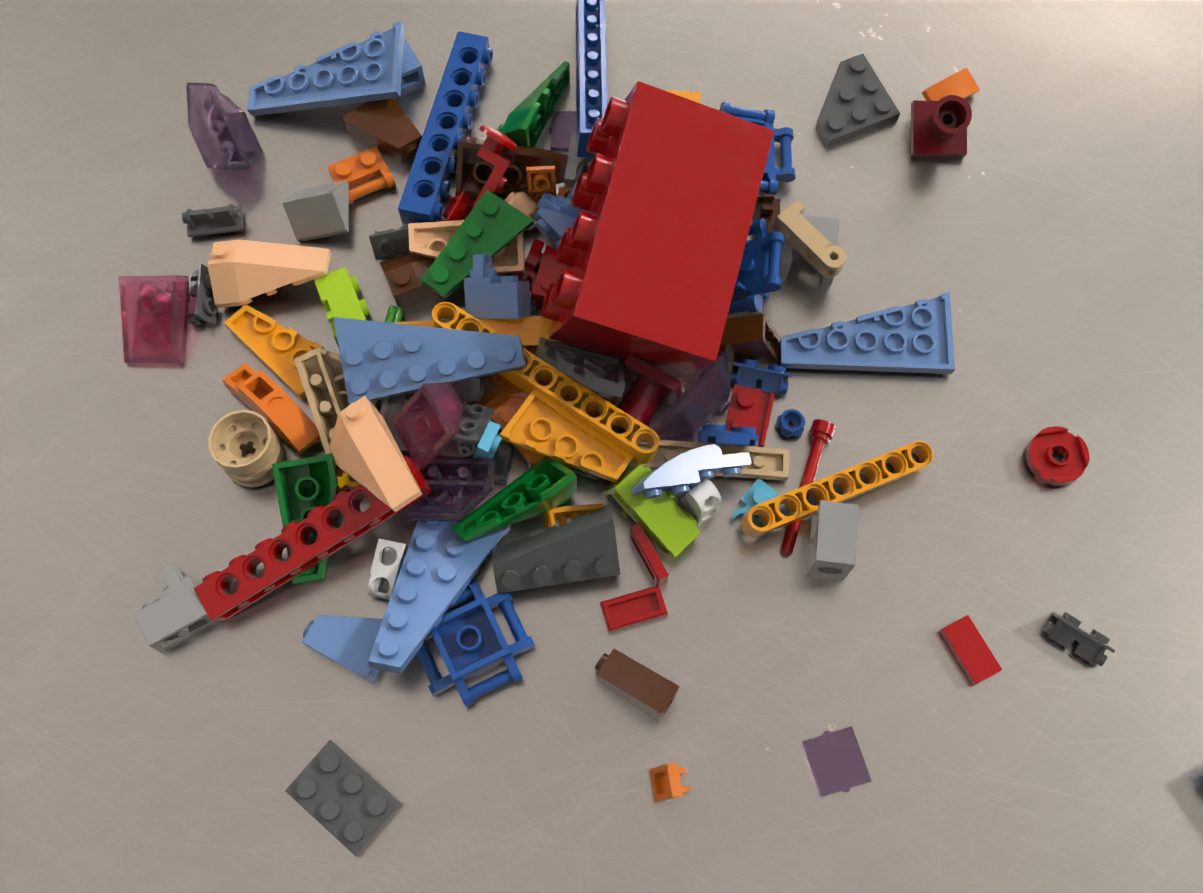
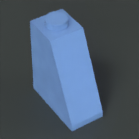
M318 615L315 621L312 620L306 626L303 632L304 639L302 643L312 651L372 684L380 670L369 668L368 660L383 619Z

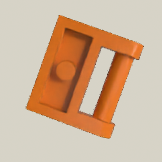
M377 146L327 166L333 182L347 180L349 182V189L382 176L349 190V205L354 204V200L384 187L389 189L396 186L395 180Z

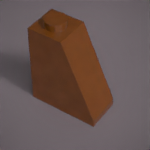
M394 98L368 101L342 116L347 133L351 137L370 147L377 146L379 152L402 164L415 159L422 135Z
M764 314L727 318L716 361L740 362V358L758 361L757 364L778 365L780 364V337Z
M613 649L610 655L604 653L594 668L598 671L596 674L598 682L658 723L679 690L677 684L616 649Z

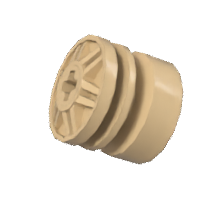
M238 410L226 414L215 423L208 437V449L212 457L228 477L240 486L252 488L267 484L274 479L272 464L285 462L286 459L285 447L266 419L255 411Z

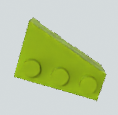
M346 267L314 279L337 345L338 341L333 317L366 320L365 316L370 315L365 299L359 300L356 294L361 291L355 275L350 277Z
M642 464L626 469L616 483L612 482L601 494L606 499L612 495L623 507L620 512L626 518L631 516L636 523L640 522L650 542L666 558L676 557L701 533L696 527L698 524L696 519L687 511L683 512L676 504L678 500L675 496H672L671 491L662 492V496L652 499H644V495L632 496L631 489L650 473L652 469L648 466L643 467Z

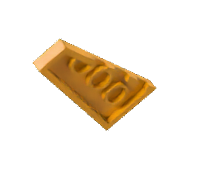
M244 305L224 322L226 327L301 400L306 397L294 359L316 348H323V346L305 339L298 332L285 328L278 324L276 320L248 305Z
M533 389L499 435L502 437L501 440L614 483L618 481L634 457L536 389Z

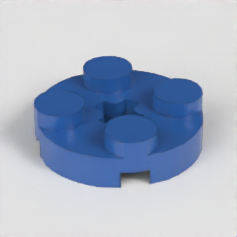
M708 424L703 425L702 430H698V442L758 446L759 434H756V428L732 427L730 432L726 431V425Z

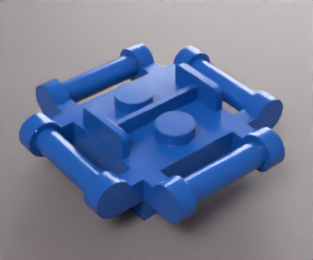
M722 102L719 111L774 130L759 191H763L765 194H774L775 196L778 191V181L792 182L796 178L795 169L792 167L791 141L794 138L793 129L789 127L775 129L773 125L775 120L774 110L765 109L764 111L732 106V103ZM774 142L780 143L781 168H775Z
M764 218L754 220L750 225L748 236L755 235L754 240L746 241L728 314L750 311L751 313L759 312L762 310L763 300L769 299V292L781 289L782 279L779 277L780 257L785 235L781 232H771L768 234V225Z
M477 579L469 583V586L466 587L454 605H450L448 609L473 597L476 600L443 615L441 622L436 628L433 627L423 640L424 644L417 652L430 682L428 688L431 695L440 694L455 685L465 707L473 704L474 699L512 680L514 683L522 680L523 677L513 656L524 653L535 646L532 637L527 636L511 602L513 599L511 593H496L485 598ZM500 606L516 640L515 643L509 646L491 610L495 607ZM432 637L449 671V675L443 678L426 644V641ZM505 661L508 669L467 688L464 680L470 677L473 678Z

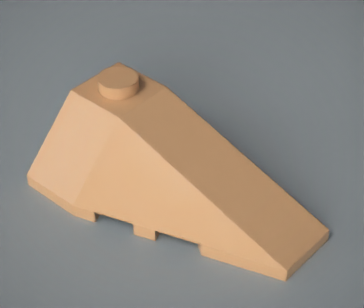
M464 220L409 223V251L436 259ZM523 232L508 247L505 246L494 255L492 265L493 269H496L497 274L525 272Z
M248 240L214 242L207 266L215 305L217 308L243 306L251 303L252 298L264 293L268 296L276 294V289L285 285L292 284L293 286H298L325 276L329 267L331 251L324 248Z
M363 396L340 411L329 446L338 467L354 478L361 486L368 489L394 512H397L421 496L422 492L383 416L367 397Z

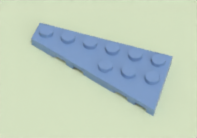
M399 21L392 24L393 28L380 33L378 30L370 34V38L357 44L353 41L317 57V62L306 67L301 64L294 67V72L283 77L276 75L249 87L247 111L252 116L400 98L404 25Z
M950 292L940 294L939 297L926 300V298L918 300L915 304L903 307L895 306L856 317L855 320L843 323L842 321L835 322L829 327L817 330L813 328L783 336L779 341L780 366L798 369L952 374L955 370Z
M333 317L349 404L356 402L363 396H366L372 402L526 368L522 341L519 336Z
M423 505L368 660L369 668L399 674L403 672L424 644L423 640L433 627L436 628L442 620V615L450 605H454L479 572V567L487 556H491L492 549L496 548V544L510 531L511 525L465 542L451 527L468 514Z

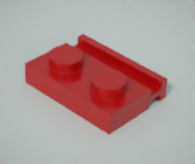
M734 384L725 422L726 431L731 432L732 427L738 426L756 428V434H759L758 446L754 447H764L775 393L771 392V394H768L759 389Z

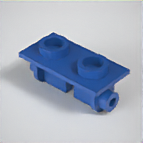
M740 358V363H733V366L738 367V371L731 372V383L755 389L756 381L759 379L762 380L760 390L763 392H772L779 396L781 393H787L789 383L783 381L785 376L791 377V374L785 373L786 367L769 364L768 369L757 367L758 361Z

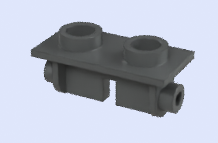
M229 204L228 206L212 209H187L186 212L182 213L183 223L187 224V236L194 237L242 231V205L233 206V204Z
M408 225L399 227L400 229L397 230L393 228L380 232L374 231L375 234L369 236L375 259L410 252Z
M199 264V270H195L194 274L190 276V296L196 297V299L189 300L187 319H189V323L192 325H200L201 321H206L216 326L218 308L214 302L208 267Z
M479 404L465 405L449 436V439L457 440V449L460 455L467 457L474 454L476 443L480 442L488 422L494 414L495 408L484 407Z
M1053 612V615L1058 620L1056 623L1050 621L1044 629V632L1048 634V638L1067 649L1070 648L1074 640L1078 641L1079 644L1073 652L1091 665L1097 664L1102 666L1105 663L1107 655L1103 653L1106 649L1113 653L1115 652L1108 645L1110 641L1108 637L1095 629L1091 633L1079 627L1082 622L1067 612H1064L1062 616Z

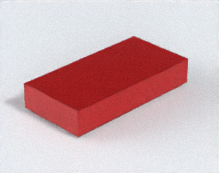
M639 522L631 526L629 538L654 584L661 586L667 583L669 574L642 525Z
M659 585L600 602L608 633L668 616Z
M969 615L939 631L973 686L1002 670Z

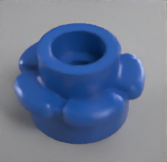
M789 409L778 416L776 423L777 427H780L781 434L791 437L792 435H801L806 422L798 410ZM793 422L794 425L790 426L788 423Z

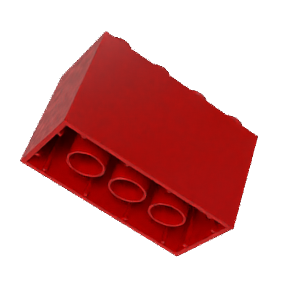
M637 81L624 100L612 96L606 107L603 119L597 118L592 127L586 152L595 156L588 173H581L573 193L571 206L583 211L578 213L573 228L566 227L557 251L556 261L567 264L568 269L562 271L557 284H550L542 305L541 317L553 321L549 338L622 359L624 362L629 354H632L677 379L716 362L774 130L641 81Z

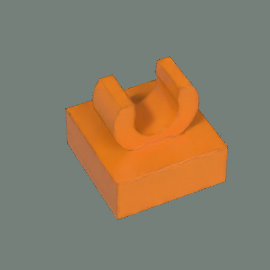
M678 763L665 764L649 769L655 802L682 797L683 793L690 790L689 786L682 787L680 775L687 773V770L683 767L678 768Z

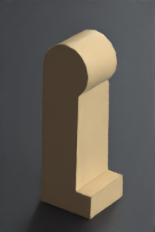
M796 200L776 217L773 230L783 233L785 241L820 274L829 278L839 275L846 262V252L841 247L832 245L803 216L805 207Z

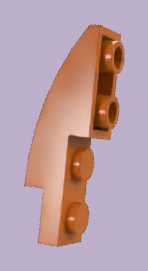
M244 363L222 379L228 390L253 411L263 416L275 434L300 455L321 439L318 429L311 419L261 370L256 372Z

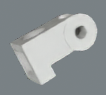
M705 479L690 489V492L685 494V497L680 500L679 504L684 511H687L696 519L698 523L696 526L698 527L719 512L722 501L720 493L710 480Z
M378 539L370 571L369 596L390 600L409 546L404 543Z

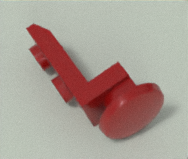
M482 125L479 128L480 131L487 135V138L477 156L495 167L477 197L473 208L486 190L494 193V191L497 193L501 192L507 181V178L503 177L511 163V160L502 154L506 147L513 151H516L517 148L516 143L508 136L487 125Z

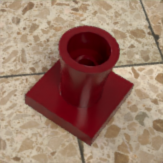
M948 95L939 101L914 100L911 103V157H965L967 155V127L972 119V110L965 99L956 95Z
M629 354L624 362L626 379L633 383V385L617 407L649 427L661 399L675 407L678 406L682 399V381Z

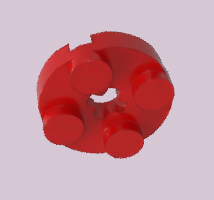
M1060 426L1047 427L1041 430L1028 443L1026 451L1028 466L1032 473L1035 474L1036 480L1042 484L1049 483L1055 486H1064L1075 482L1084 473L1090 461L1089 450L1084 440L1078 435L1075 437L1072 433L1067 432L1069 429ZM1053 450H1056L1058 454L1064 455L1060 462L1052 458Z

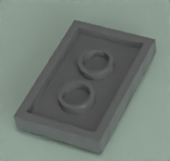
M332 740L326 743L285 790L356 857L363 852L402 806L399 800Z

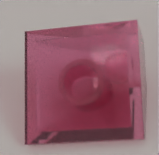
M450 382L423 384L391 420L419 470L424 469L458 432L464 405Z

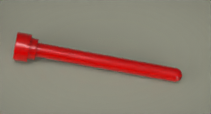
M815 419L812 422L810 434L812 435L811 440H813L799 488L814 482L824 444H827L833 438L836 428L831 422L821 419ZM806 493L807 501L809 499V493ZM802 519L788 525L781 547L784 555L792 554Z

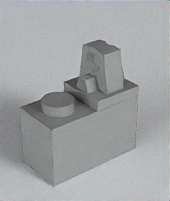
M174 564L162 569L168 586L163 588L164 591L160 592L163 598L153 599L145 603L141 610L134 613L148 645L159 652L214 622L208 617L194 590L199 584L192 580L189 575L183 577L179 568L175 567Z

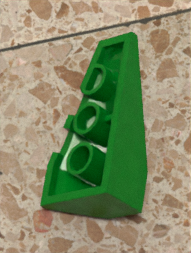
M564 61L508 115L505 123L500 124L497 130L508 136L516 144L536 148L570 80L569 62Z
M332 453L272 464L283 528L290 523L303 521L308 517L307 514L312 509L318 506L325 507L334 501L333 498L337 495L338 478ZM312 530L309 533L308 542L310 545L317 539L316 530ZM287 546L286 548L289 558L291 554V549L289 546ZM327 558L293 578V584L324 579Z
M545 457L451 528L460 538L467 542L552 510L564 504L577 491V476L573 471L556 460Z

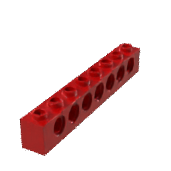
M407 456L404 457L422 495L397 512H394L364 486L359 485L352 490L346 489L335 495L334 501L327 506H318L309 511L308 517L299 523L293 522L282 528V534L259 542L255 546L256 550L250 554L235 557L228 563L229 567L206 575L202 579L203 583L195 587L194 590L210 620L226 621L431 493L432 491L415 461ZM369 497L370 506L366 511L362 512L360 503L364 498ZM342 513L344 522L339 528H335L334 519L338 514ZM312 530H316L317 539L310 545L308 542L309 533ZM289 546L291 549L290 557L286 561H284L282 558V552L285 547ZM262 562L264 572L258 577L256 568ZM234 579H236L238 587L236 591L232 594L230 591V584Z

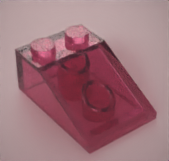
M119 276L124 363L182 362L190 300L189 276Z

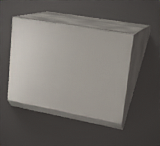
M347 180L297 190L282 203L296 240L299 242L349 232V182Z

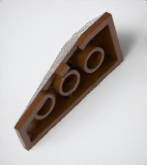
M463 136L459 140L455 195H460L462 191H465L469 198L477 199L495 166L477 156L486 138ZM516 144V151L506 147L502 155L511 160L509 167L503 177L507 178V181L500 193L494 191L493 194L497 196L528 189L527 167L555 166L556 184L564 183L568 154Z
M407 253L380 263L397 306L405 310L441 296L421 282V278L433 264L435 258ZM462 284L458 289L464 288V284Z

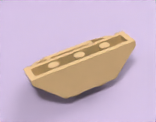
M319 347L295 358L294 361L325 453L330 454L332 452L329 446L338 414L350 404L348 402L340 355ZM372 401V405L378 410L375 401Z

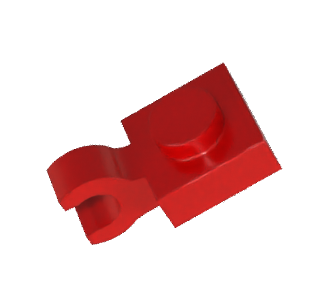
M534 238L525 261V272L518 274V281L528 280L531 283L530 292H532L536 279L534 269H539L544 254L542 249L545 242Z

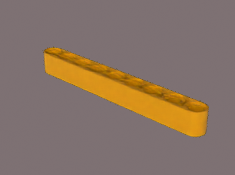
M441 302L434 306L432 310L433 327L500 334L453 303ZM443 318L452 319V321L448 323L440 322V320ZM523 348L526 368L498 373L528 394L533 389H536L634 456L632 460L635 462L646 464L654 459L659 446V437L654 430ZM546 379L551 383L545 386L538 384L537 381ZM572 395L576 399L574 401H565L561 397ZM590 410L598 411L601 415L599 417L593 418L590 417L587 414V412ZM621 426L626 432L622 434L615 433L612 427ZM646 442L651 446V449H640L637 443Z

